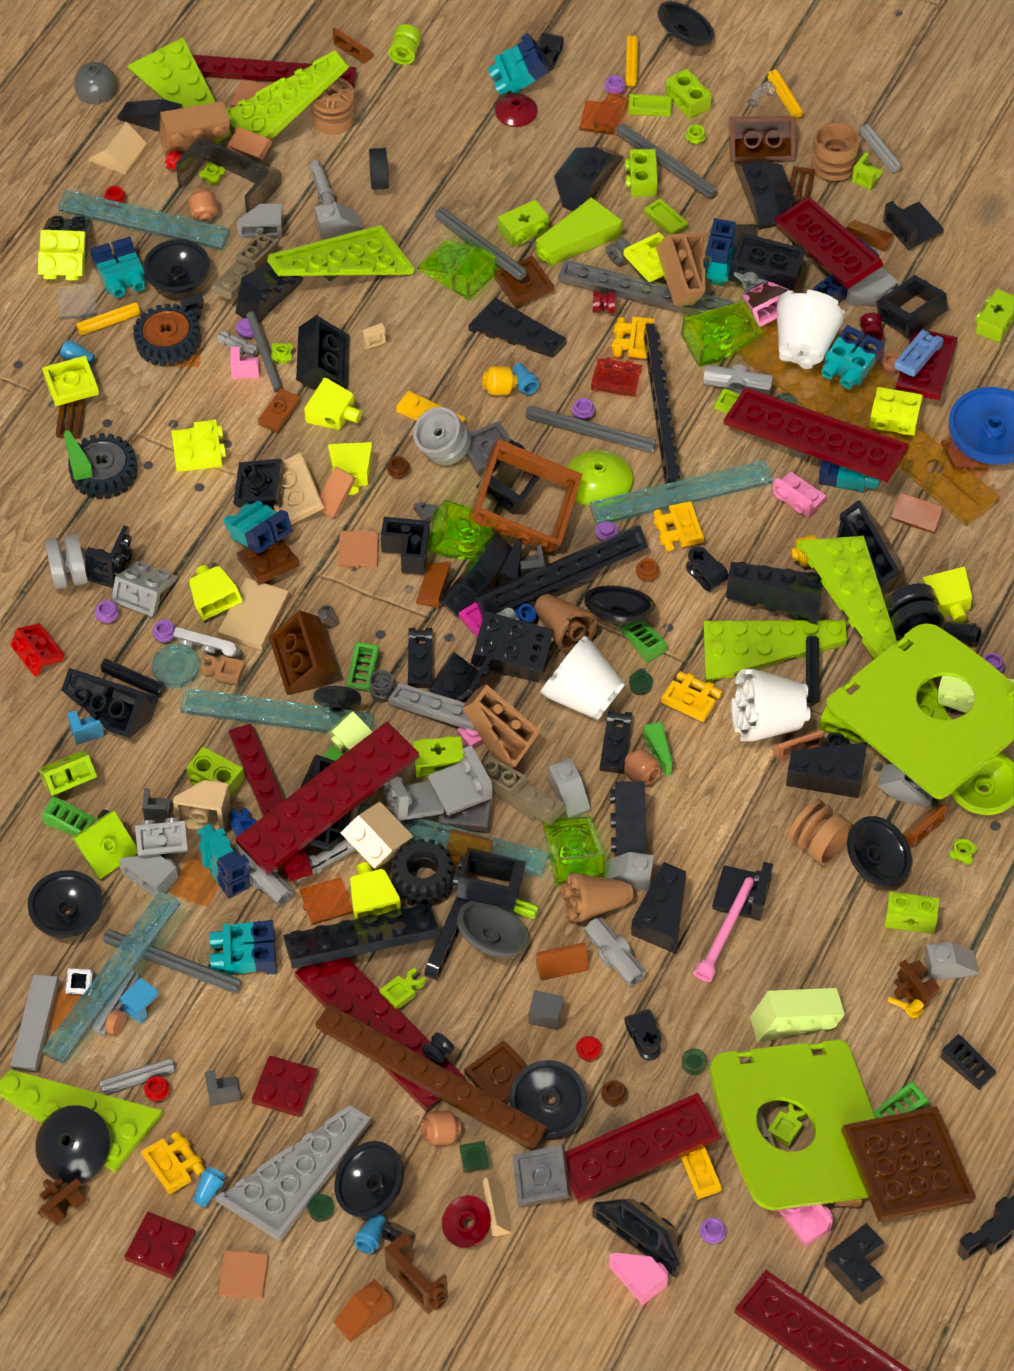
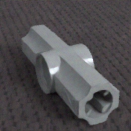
M707 364L703 384L725 387L727 390L741 394L743 389L747 387L770 395L774 375L751 372L748 367L740 364L733 365L731 368Z
M237 844L233 851L238 857L245 854L249 860L250 884L257 890L261 889L277 906H283L289 902L290 898L294 895V890L278 875L277 869L267 876Z
M595 918L589 922L584 928V933L597 947L604 964L609 968L613 967L628 987L640 983L646 976V971L632 955L626 940L622 936L617 937L603 918Z

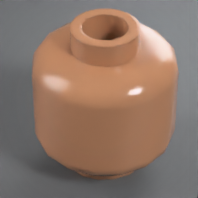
M207 189L195 190L188 199L193 219L199 220L201 223H208L218 214L219 209L214 193Z
M644 749L630 752L624 760L625 774L634 781H645V785L652 784L660 775L659 760Z
M451 1111L429 1112L425 1119L421 1121L422 1138L433 1146L452 1144L456 1140L457 1134L461 1132L460 1121L455 1119Z

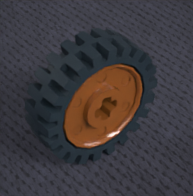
M165 304V308H162L161 305H157L156 310H153L151 307L148 309V314L143 312L141 319L138 318L136 325H134L133 334L137 351L141 357H144L146 362L151 360L153 365H157L159 362L160 366L165 367L166 363H169V366H174L175 361L181 364L183 363V358L189 360L191 358L190 354L195 355L196 349L200 347L201 332L197 317L191 310L187 311V308L184 306L180 308L178 304H174L173 308H171L170 304Z

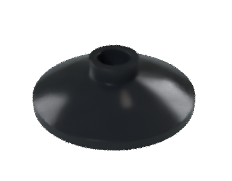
M344 686L322 687L317 689L313 695V699L318 705L328 708L335 713L355 708L360 705L362 700L360 693Z

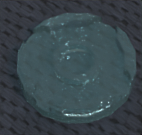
M180 644L169 645L160 649L155 654L152 660V673L159 682L165 684V687L182 688L190 681L193 682L199 673V659L196 653L187 646Z

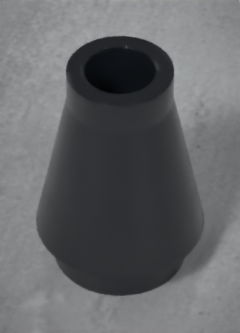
M948 621L945 631L959 641L971 646L972 644H978L982 628L977 626L976 623Z

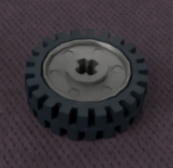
M99 433V438H96L94 434L90 435L89 441L87 438L82 439V445L78 443L91 463L93 475L91 478L75 480L68 458L72 484H74L77 490L79 489L81 494L85 495L87 493L89 498H93L96 495L97 499L102 500V496L106 495V499H111V494L113 493L115 497L120 496V490L125 493L128 490V486L131 487L134 484L133 480H136L137 460L134 449L129 445L128 441H123L122 437L117 436L114 438V434H108L107 438H105L104 433Z

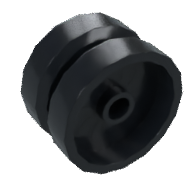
M917 583L903 586L890 594L885 601L895 636L898 639H902L906 633L918 625L932 624L941 628L944 623V616L941 607L938 605V598L935 590L930 585Z

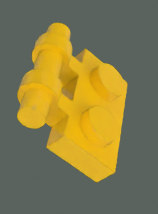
M623 317L617 318V323L613 329L615 339L612 340L611 346L613 356L619 358L622 356L623 350H629L628 357L646 359L643 339L645 325L655 323V319L633 317L632 324L626 323V319ZM631 334L630 339H624V335Z
M691 501L670 505L669 514L663 515L660 509L653 512V522L655 528L660 532L659 539L666 551L674 550L673 542L678 540L681 548L704 543V536ZM673 524L675 530L669 531L667 526Z
M679 671L676 680L682 682V684L673 680L662 696L661 703L705 722L715 706V699L711 698V696L720 699L723 690L716 688L715 684L711 682L705 683L697 679L694 674H686ZM692 687H693V688H696V689L700 690L701 693L698 692V691H695V690H693V689H691V688H692Z
M179 1131L171 1135V1139L174 1142L168 1146L164 1138L141 1151L142 1157L168 1195L191 1182L188 1172L194 1171L200 1177L201 1172L206 1170L203 1167V1161L200 1156L195 1155L190 1148L191 1143L186 1137L183 1138ZM182 1153L186 1161L180 1163L175 1155Z

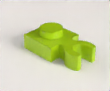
M412 968L408 971L407 978L403 980L398 975L382 987L380 993L396 1009H400L415 997L413 989L417 990L425 986L426 978L422 977L420 980H413L412 978L417 975V969Z
M790 1102L788 1113L786 1114L780 1110L768 1128V1132H771L773 1139L787 1147H790L802 1129L803 1123L799 1120H803L807 1115L803 1110L795 1111L793 1109L795 1104Z

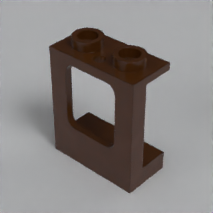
M404 1232L384 1248L386 1270L418 1305L429 1314L434 1309L439 1310L447 1302V1276L443 1274L432 1284L424 1278L411 1264L413 1261L412 1239Z

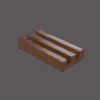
M793 166L789 182L792 191L796 174L801 172L796 195H794L795 205L809 196L815 169ZM805 173L809 174L804 197L800 195Z
M84 399L60 405L56 438H64L65 432H62L66 406H69L65 431H71L75 406L78 409L74 433L71 434L74 438L79 439Z

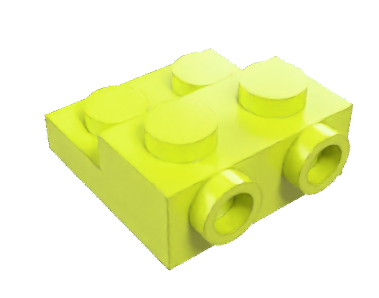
M41 230L38 274H43V279H57V275H65V280H79V276H85L86 232Z
M660 232L625 248L623 253L649 283L662 276L666 280L656 247L664 239Z
M86 356L42 367L44 380L55 407L99 394Z
M877 387L869 428L897 432L903 435H915L922 395Z
M216 420L193 422L194 428L172 431L177 472L222 467L221 457H226L224 443L219 444V439H223L222 426H217Z

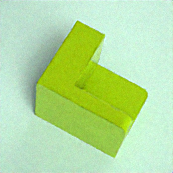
M865 152L853 168L852 182L872 190L882 176L883 171L868 164L870 153Z

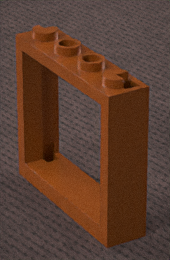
M498 439L491 447L468 519L475 521L477 525L495 529L501 535H509L517 540L520 539L523 544H531L536 547L537 545H542V551L545 553H554L561 546L583 474ZM497 459L566 487L551 537L481 508Z

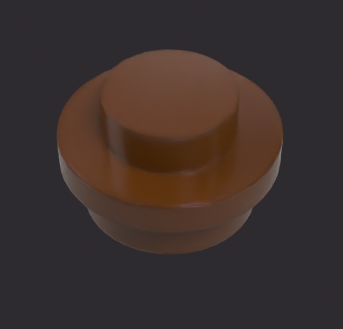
M401 456L393 457L387 464V472L394 478H403L410 471L408 461Z
M611 1080L603 1085L601 1097L606 1104L616 1106L622 1104L626 1099L627 1090L621 1082Z

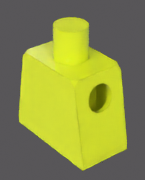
M327 378L322 380L304 408L306 423L335 430L342 429L347 420L358 423L362 417V411L354 408V395L350 391Z
M372 442L328 444L332 472L336 466L356 477L357 479L349 495L357 494L359 486H366L369 483L373 460Z
M207 565L199 566L196 569L197 576L189 581L194 603L202 621L243 602L236 585L220 566L209 569Z
M965 567L922 577L921 583L930 585L935 590L938 605L941 607L943 616H951L954 622L963 623L966 621L967 615L965 612L970 610L972 594Z
M369 862L357 865L358 875L350 878L354 920L367 915L388 913L394 909L401 910L400 898L385 870L373 871Z

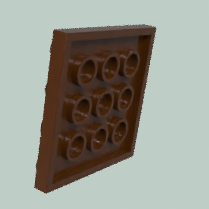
M937 1106L843 1125L841 1129L878 1222L969 1203L975 1199L976 1196Z

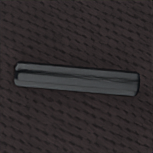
M807 636L806 684L808 686V695L806 702L814 704L819 702V638L817 636Z
M104 659L101 663V671L157 697H161L165 692V684L110 659Z

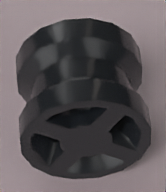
M437 1032L431 1037V1042L426 1043L422 1047L423 1054L437 1065H441L445 1061L446 1054H450L454 1050L451 1041Z

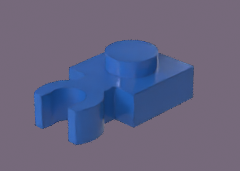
M231 808L228 815L232 821L231 827L237 837L257 822L256 819H249V811L246 808H242L241 813L236 812L235 808Z

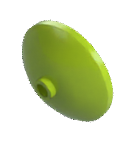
M606 450L586 451L574 457L567 465V468L583 474L575 501L582 505L593 508L613 506L621 502L632 488L633 474L629 464L613 452Z
M998 753L956 788L951 795L960 806L976 814L994 815L1008 810L1014 805V763L1008 757Z

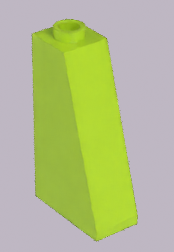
M591 197L536 239V255L541 261H545L550 266H553L565 259H570L621 237L623 221Z

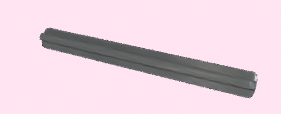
M624 123L617 126L616 134L637 149H656L657 163L706 197L712 198L716 195L717 188Z
M440 207L435 211L436 219L516 279L522 280L523 277H526L527 270L445 208Z
M528 406L525 413L527 419L652 453L656 447V440L538 407Z
M107 929L103 936L104 943L232 993H237L241 987V980L117 931Z

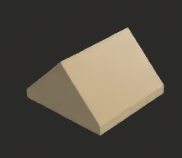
M124 122L109 129L88 159L90 162L127 175L146 149L147 143L127 122Z

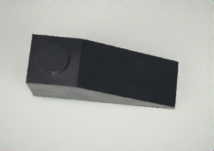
M165 99L126 102L117 119L160 132V112L181 109L183 104Z

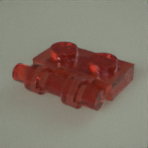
M607 357V359L598 358L597 367H595L591 382V390L635 397L642 365L634 364V361L629 360L627 362L615 361L611 357Z

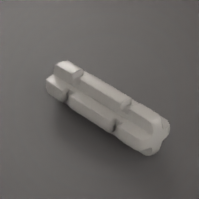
M221 330L217 336L219 343L228 344L227 346L230 348L240 347V353L243 354L245 352V355L254 358L258 353V346L252 343L248 344V341L233 334L230 336V333L225 330Z

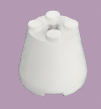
M792 290L783 293L779 297L777 304L779 358L783 361L797 363L805 369H811L814 364L820 363L843 323L845 310L838 306V301L829 295L813 290H807V294H794Z
M583 636L566 656L553 676L547 681L540 693L548 699L598 720L619 694L625 683L594 643L586 636Z
M742 669L737 674L735 683L738 684L735 698H732L731 713L734 731L740 732L741 735L740 741L753 742L797 731L802 728L804 721H809L810 708L807 707L806 702L808 695L807 684H801L800 682L756 669Z

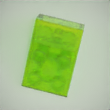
M445 240L417 269L467 300H470L494 276L496 256L480 246Z

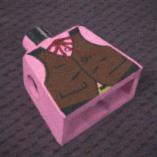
M766 282L742 295L748 315L758 328L777 319L779 297L789 291L788 289L772 282Z

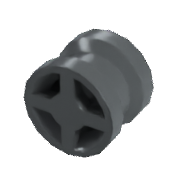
M624 237L618 238L615 244L606 246L607 256L616 265L622 263L623 259L626 258L623 255L624 249L631 246Z

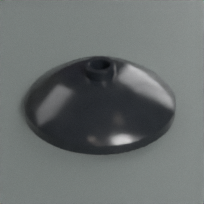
M665 1L659 6L657 10L659 22L675 41L689 46L702 47L709 45L714 39L715 34L711 24L693 8L676 1Z
M183 239L168 240L156 245L149 251L144 260V274L147 281L156 289L167 293H183L195 289L205 281L210 271V260L207 252L200 245Z
M607 585L590 589L584 598L585 606L593 615L617 626L642 622L651 617L655 610V603L652 598L641 591L623 586Z
M867 816L858 820L851 827L847 837L848 855L856 871L865 880L879 887H892L907 877L911 867L910 848L904 835L893 823L878 816Z
M73 870L57 871L43 877L33 887L28 898V913L32 923L44 934L57 938H70L86 932L98 921L103 909V897L98 884L88 875ZM65 911H71L69 914H63Z
M542 1060L528 1065L517 1075L510 1091V1106L545 1125L546 1132L542 1138H556L569 1133L580 1123L587 1107V1092L583 1080L573 1068L559 1061ZM550 1093L555 1095L556 1100L554 1103H549L547 1100V1096Z
M71 1105L60 1108L50 1114L39 1128L35 1142L38 1163L43 1171L55 1180L60 1178L64 1183L68 1184L76 1178L80 1183L87 1181L99 1173L106 1164L111 1152V1133L102 1116L88 1107ZM67 1137H70V1138H71L70 1144L67 1145V1146H65V1144H64L65 1139H66Z
M381 1141L365 1142L352 1149L342 1160L335 1176L334 1190L340 1207L348 1214L357 1218H371L387 1210L398 1197L404 1181V1165L399 1153L393 1147Z

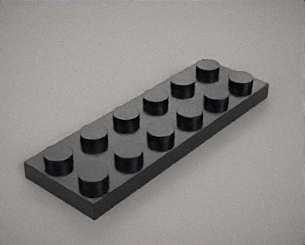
M417 904L407 909H394L388 913L367 915L355 920H343L337 924L327 926L319 925L313 929L296 930L290 934L283 935L292 969L440 937L439 928L430 904Z

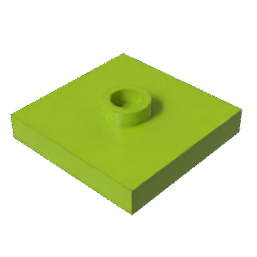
M112 810L72 838L97 879H102L119 867V861L122 858L133 857L138 853L137 846L115 811Z

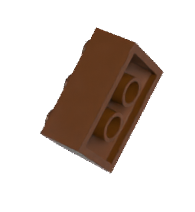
M795 116L729 117L731 162L752 159L763 161L795 160Z
M299 610L269 636L286 694L292 695L323 687L338 674L319 616Z

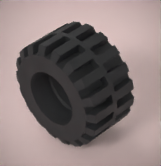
M419 839V842L416 843L412 840L408 842V846L402 845L400 852L396 851L394 860H392V881L396 892L399 893V898L401 900L406 899L409 905L416 903L433 906V902L441 903L442 897L447 898L450 895L449 890L453 889L454 861L450 857L449 850H444V845L441 843L436 845L435 840L431 839L428 842H424V839ZM418 868H429L435 871V874L427 878H417L411 875V872Z

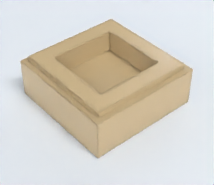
M382 323L362 330V344L365 350L386 343L385 327Z

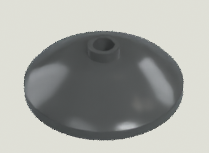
M470 901L464 904L458 912L457 925L462 936L471 946L482 953L494 957H512L520 954L528 943V931L524 923L509 909Z

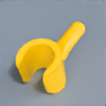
M893 997L888 998L889 1003L901 1007L913 1019L919 1017L924 1012L922 1009L924 1004L918 999L908 1004Z

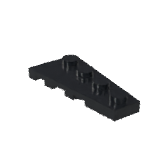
M494 298L468 325V331L474 333L477 331L486 333V337L492 339L498 337L507 340L508 344L514 346L520 344L526 346L527 350L552 358L567 343V338L497 298Z

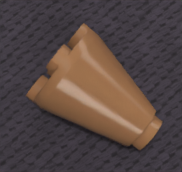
M575 872L570 873L566 883L560 886L561 897L565 898L566 901L565 917L568 922L578 923L625 906L633 900L631 884L616 879Z

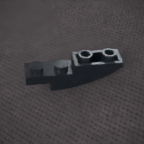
M497 531L494 532L468 562L466 570L442 596L439 602L455 617H459V612L464 610L475 599V596L481 594L495 577L507 559L512 546Z
M1014 1195L1009 1199L1008 1197L1000 1199L995 1204L993 1217L984 1222L980 1230L974 1234L969 1232L960 1239L957 1254L963 1261L983 1248L992 1256L1014 1237Z

